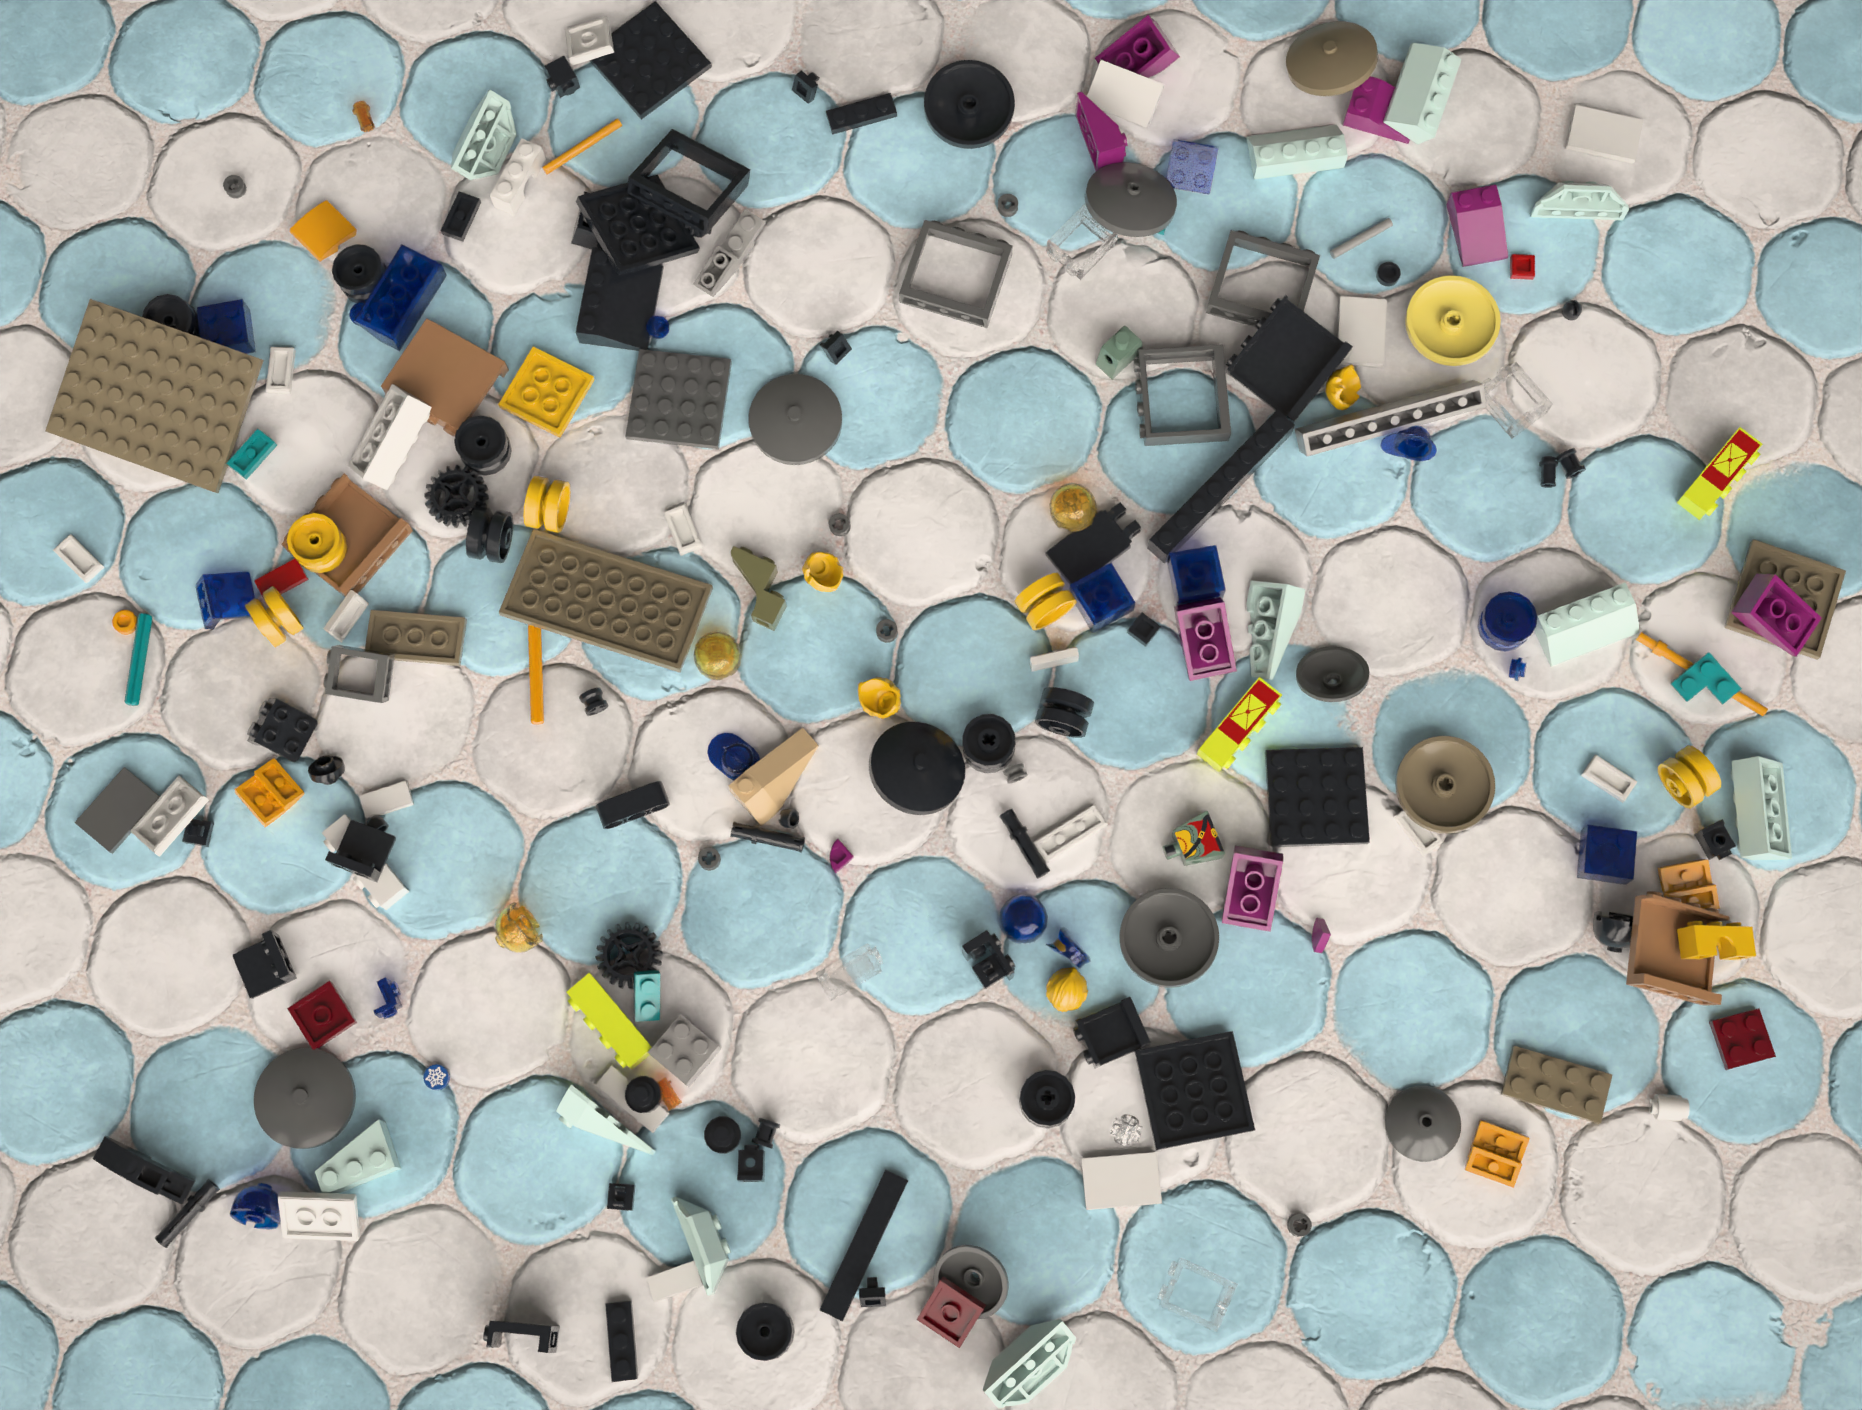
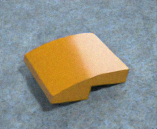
M327 200L306 213L290 228V233L319 261L338 252V245L356 236L357 229Z
M275 758L255 770L253 777L235 788V794L264 827L278 819L304 795V791Z
M1708 859L1657 867L1664 898H1680L1681 903H1697L1701 905L1700 908L1720 909L1717 888L1715 884H1712Z
M1480 1119L1468 1154L1465 1170L1514 1188L1522 1167L1521 1161L1530 1138Z

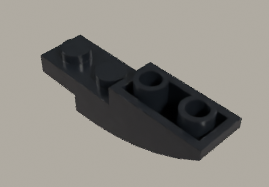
M104 1136L93 1157V1160L126 1180L156 1195L165 1196L181 1205L184 1204L196 1181L108 1136Z

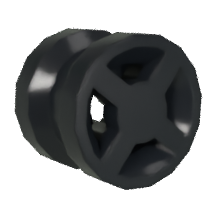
M599 687L590 689L579 696L581 703L586 707L585 713L587 716L598 714L609 706L607 701L603 700V692Z

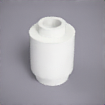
M1655 1094L1654 1099H1650L1649 1111L1656 1120L1681 1121L1682 1118L1687 1119L1689 1116V1101L1687 1098H1682L1681 1095Z

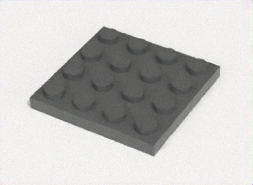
M639 349L625 435L626 439L719 449L732 365L731 359Z

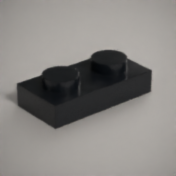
M459 191L440 230L442 235L463 242L480 207V198Z

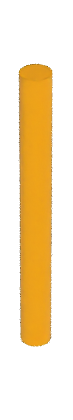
M618 118L544 165L542 169L546 175L622 127Z

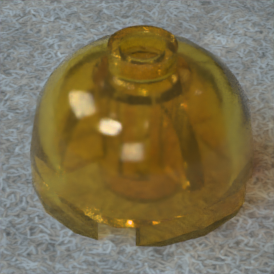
M1076 483L1064 484L1059 487L1051 496L1049 503L1051 518L1055 525L1060 529L1061 527L1068 529L1070 532L1080 531L1090 526L1095 513L1097 515L1098 511L1095 497L1090 490Z
M720 631L709 632L702 636L696 643L693 654L694 662L699 672L712 680H723V678L735 674L740 667L742 659L740 646L736 640L729 634Z
M513 902L504 908L495 920V939L500 947L512 952L523 953L541 943L543 935L542 933L538 935L535 929L540 926L534 916L524 906L517 908L515 906L517 903Z

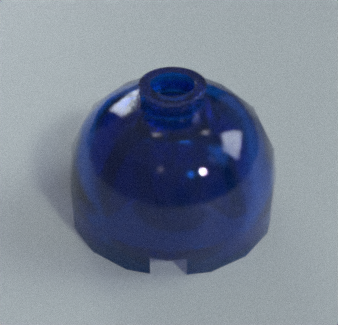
M1020 894L1013 896L1004 903L1000 910L999 923L1001 931L1007 939L1014 943L1026 944L1035 942L1043 935L1047 928L1048 915L1046 908L1039 899L1032 895Z
M258 1183L257 1186L244 1188L236 1195L231 1206L230 1216L243 1225H246L247 1221L256 1223L254 1228L276 1229L281 1222L278 1193L272 1190V1186L265 1183Z

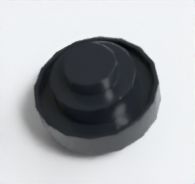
M321 756L308 767L310 779L313 782L325 785L335 783L345 772L344 762L338 756Z
M638 1076L632 1079L625 1090L627 1105L638 1113H650L656 1110L663 1098L660 1084L654 1078L648 1076Z
M719 1116L707 1124L704 1130V1140L712 1151L719 1154H727L738 1147L741 1141V1130L732 1118Z

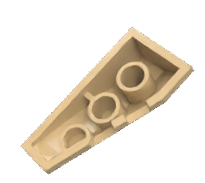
M804 728L800 729L728 785L729 791L762 827L781 810L785 800L793 790L797 780L807 767L819 745Z

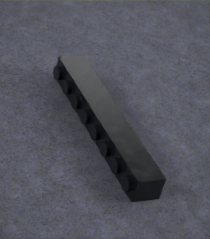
M1277 409L1149 539L1147 549L1165 564L1292 435L1295 424Z

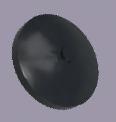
M961 60L944 66L931 78L924 95V114L929 127L941 140L959 148L974 149L995 142L1007 131L1014 115L1015 98L1009 81L998 69L981 61Z
M904 722L890 727L878 738L870 753L869 774L875 790L890 806L908 814L929 815L945 809L955 800L964 784L965 763L959 747L944 731L927 723Z

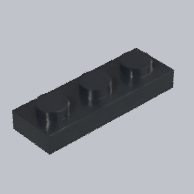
M888 93L826 110V117L833 135L897 117V111L892 95Z
M632 1301L605 1303L611 1382L638 1379Z

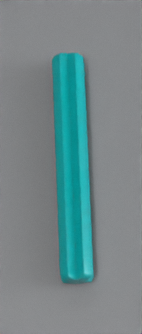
M140 613L137 618L124 700L125 704L129 706H138L152 624V616L146 613Z

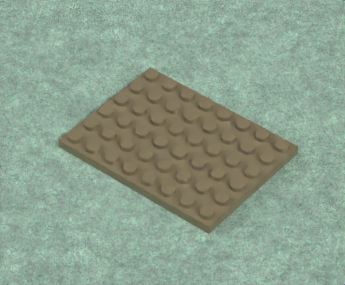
M90 299L45 432L219 493L228 467L226 463L231 458L264 360Z

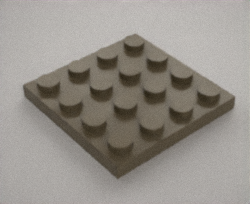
M1753 539L1748 548L1724 628L1775 645L1746 627L1731 613L1756 574H1775L1822 617L1799 652L1801 655L1818 660L1822 654L1846 570Z

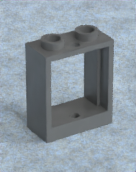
M343 645L332 646L327 654L329 670L324 677L325 694L377 703L389 701L395 654ZM341 654L378 660L373 694L337 688Z

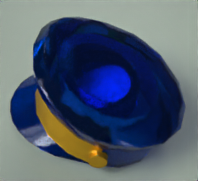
M1060 927L1058 939L1054 943L1046 944L1053 951L1068 958L1079 969L1091 962L1090 956L1065 927Z

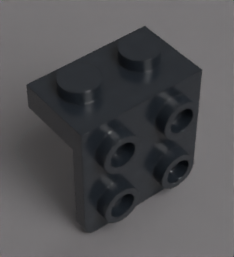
M269 698L268 701L265 700L259 709L258 713L261 715L257 723L253 722L247 732V735H249L247 741L254 745L263 746L292 762H296L299 760L317 726V720L277 698Z

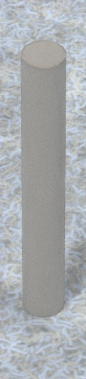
M1385 219L1330 250V255L1335 259L1392 227L1391 219Z

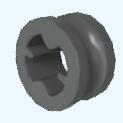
M228 176L223 182L224 190L231 198H240L246 192L247 187L240 176ZM235 184L236 186L238 184L239 188L236 190L233 188L232 190L231 185Z
M1012 194L1002 195L998 200L999 213L1004 217L1014 216L1018 211L1017 198ZM1007 202H1011L1009 209L1005 208Z
M838 513L829 519V528L834 535L845 536L848 534L851 525L846 515ZM837 520H841L842 523L843 521L846 522L843 524L844 529L833 528L836 526Z
M889 619L880 621L876 627L878 639L884 643L894 641L898 634L896 623ZM884 626H889V629L891 627L893 628V630L890 631V636H885V633L883 635L880 633L883 631Z
M1017 764L1003 771L1004 775L1008 776L1007 783H1014L1028 776L1027 772L1023 771L1024 764Z
M706 847L699 852L698 862L703 869L711 871L718 868L721 858L716 849ZM708 853H712L713 857L716 856V860L711 861V865H706L707 862L703 861V857H707Z
M1302 1213L1292 1215L1287 1222V1229L1296 1237L1307 1235L1312 1228L1310 1218ZM1302 1218L1305 1221L1303 1225L1306 1224V1228L1297 1232L1294 1229L1296 1226H1293L1294 1220L1299 1221Z

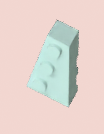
M378 1119L315 1171L322 1193L339 1194L401 1169L386 1122Z

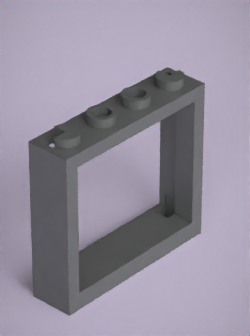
M924 220L899 292L900 303L988 328L1012 257L1013 245L1004 240L996 241L989 239L980 233L972 234L965 232L960 227L951 228L935 220L931 222ZM928 235L1002 256L984 309L910 288Z
M1231 230L1206 313L1253 327L1258 324L1263 316L1268 318L1271 314L1267 311L1218 298L1233 246L1308 266L1309 270L1298 304V308L1304 312L1320 255L1315 254L1312 250L1293 248L1292 245L1287 243L1279 244L1272 242L1266 237H1254L1244 231Z
M1223 345L1139 350L1137 359H1134V372L1139 374V380L1135 381L1136 394H1140L1141 402H1137L1138 416H1142L1143 424H1139V436L1144 438V445L1155 446L1229 441L1231 426ZM1212 361L1218 429L1152 433L1146 365Z

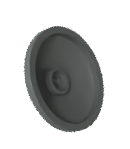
M1329 646L1313 650L1300 660L1296 668V680L1300 689L1316 700L1341 702L1357 696L1366 688L1369 682L1370 671L1365 659L1357 652L1344 647Z
M1419 1085L1409 1087L1393 1098L1386 1111L1385 1130L1389 1141L1400 1154L1414 1161L1430 1162L1444 1157L1455 1147L1461 1133V1118L1455 1103L1447 1094L1431 1086ZM1424 1117L1430 1120L1429 1127L1422 1124Z
M974 1245L956 1246L944 1253L936 1264L933 1276L934 1288H936L941 1278L945 1277L986 1304L978 1319L987 1318L995 1314L1002 1307L1008 1295V1277L1002 1263L988 1250ZM972 1272L977 1273L979 1278L974 1277Z

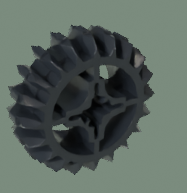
M457 464L454 470H451L450 466H447V472L443 473L441 470H438L439 477L431 476L433 484H426V488L430 492L424 493V497L428 500L425 502V505L430 509V515L435 516V520L438 523L443 521V524L447 527L452 523L454 528H458L459 522H462L463 526L467 527V520H470L472 512L476 507L487 508V504L484 501L489 500V495L485 493L488 491V487L486 484H483V477H478L476 470L470 472L469 467L465 466L461 471L460 466ZM473 486L474 497L472 502H470L467 496L470 493L469 489ZM444 491L446 497L443 501L444 504L440 507L439 498L441 492ZM451 493H452L454 496H455L456 494L459 496V494H460L461 497H462V499H461V498H457V499H456V497L453 498V496L451 495ZM458 508H464L463 510L454 512Z
M625 922V930H622L621 926L617 924L615 925L616 933H613L610 929L607 930V933L611 936L609 939L603 936L600 938L605 943V946H597L596 949L603 952V954L597 955L595 958L597 961H604L597 968L605 970L602 974L604 979L611 976L610 984L614 985L619 980V988L623 989L627 982L628 988L633 989L634 974L624 975L616 971L626 966H632L637 971L656 970L653 966H661L662 961L655 959V957L662 956L663 952L655 950L661 946L660 941L652 942L656 938V934L653 932L647 935L649 932L647 926L643 927L640 931L639 923H635L633 929H631L630 923ZM637 937L642 940L639 943L635 942L632 945H626L621 939ZM616 945L619 949V955L614 960L615 963L611 965L610 954L612 948ZM648 946L649 956L647 963L643 967L639 958L642 952H644V948ZM622 947L632 953L633 959L637 964H634L632 960L629 961L628 958L625 961L626 955Z

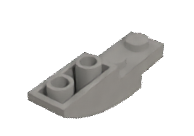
M745 209L721 247L717 246L693 285L714 297L755 246L754 240L766 222Z

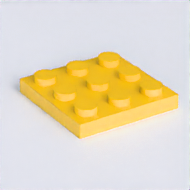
M533 346L498 405L501 409L561 438L595 379L594 376Z

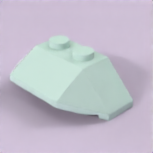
M488 90L471 114L452 153L451 169L469 180L493 176L499 173L516 137L515 125L510 111L511 106L508 100L492 90Z
M1563 181L1561 183L1558 182L1535 203L1531 211V217L1623 220L1629 211V206L1609 185L1597 184L1593 181L1586 183Z
M678 1197L671 1198L705 1291L709 1296L715 1294L729 1261L727 1254L731 1253L726 1238L721 1240L718 1230L722 1229L720 1221L716 1214L712 1216L711 1212Z
M1061 1319L1031 1325L992 1360L983 1391L998 1408L1028 1403L1067 1368L1072 1345L1075 1343L1076 1337Z

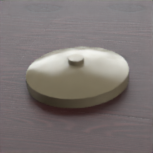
M1345 21L1327 22L1308 29L1295 39L1286 56V67L1291 82L1301 91L1316 96H1334L1357 88L1371 76L1378 62L1377 44L1373 35L1364 27Z
M1436 736L1419 742L1408 751L1398 767L1395 787L1399 803L1412 821L1429 831L1449 834L1464 831L1478 823L1485 816L1494 799L1495 777L1489 761L1474 745L1457 737Z

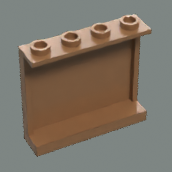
M426 318L382 383L381 388L386 396L391 385L394 384L432 407L427 422L434 426L436 424L443 426L445 432L455 437L457 429L463 422L473 416L499 375L504 378L509 369L505 361Z
M345 473L335 479L331 489L325 495L318 498L315 507L309 513L304 514L316 513L327 516L333 520L346 538L347 551L341 564L332 571L324 573L314 572L344 597L347 596L350 590L358 594L413 531L405 520L399 519L353 483ZM287 533L281 545L292 555L288 549Z
M1647 891L1646 895L1636 896L1626 985L1703 1006L1721 1005L1722 995L1711 992L1715 956L1704 959H1681L1677 929L1687 927L1688 922L1702 921L1703 925H1707L1706 923L1728 921L1730 917L1719 914L1720 911L1717 909L1700 908L1701 905L1697 903H1681L1680 898H1664L1660 892Z

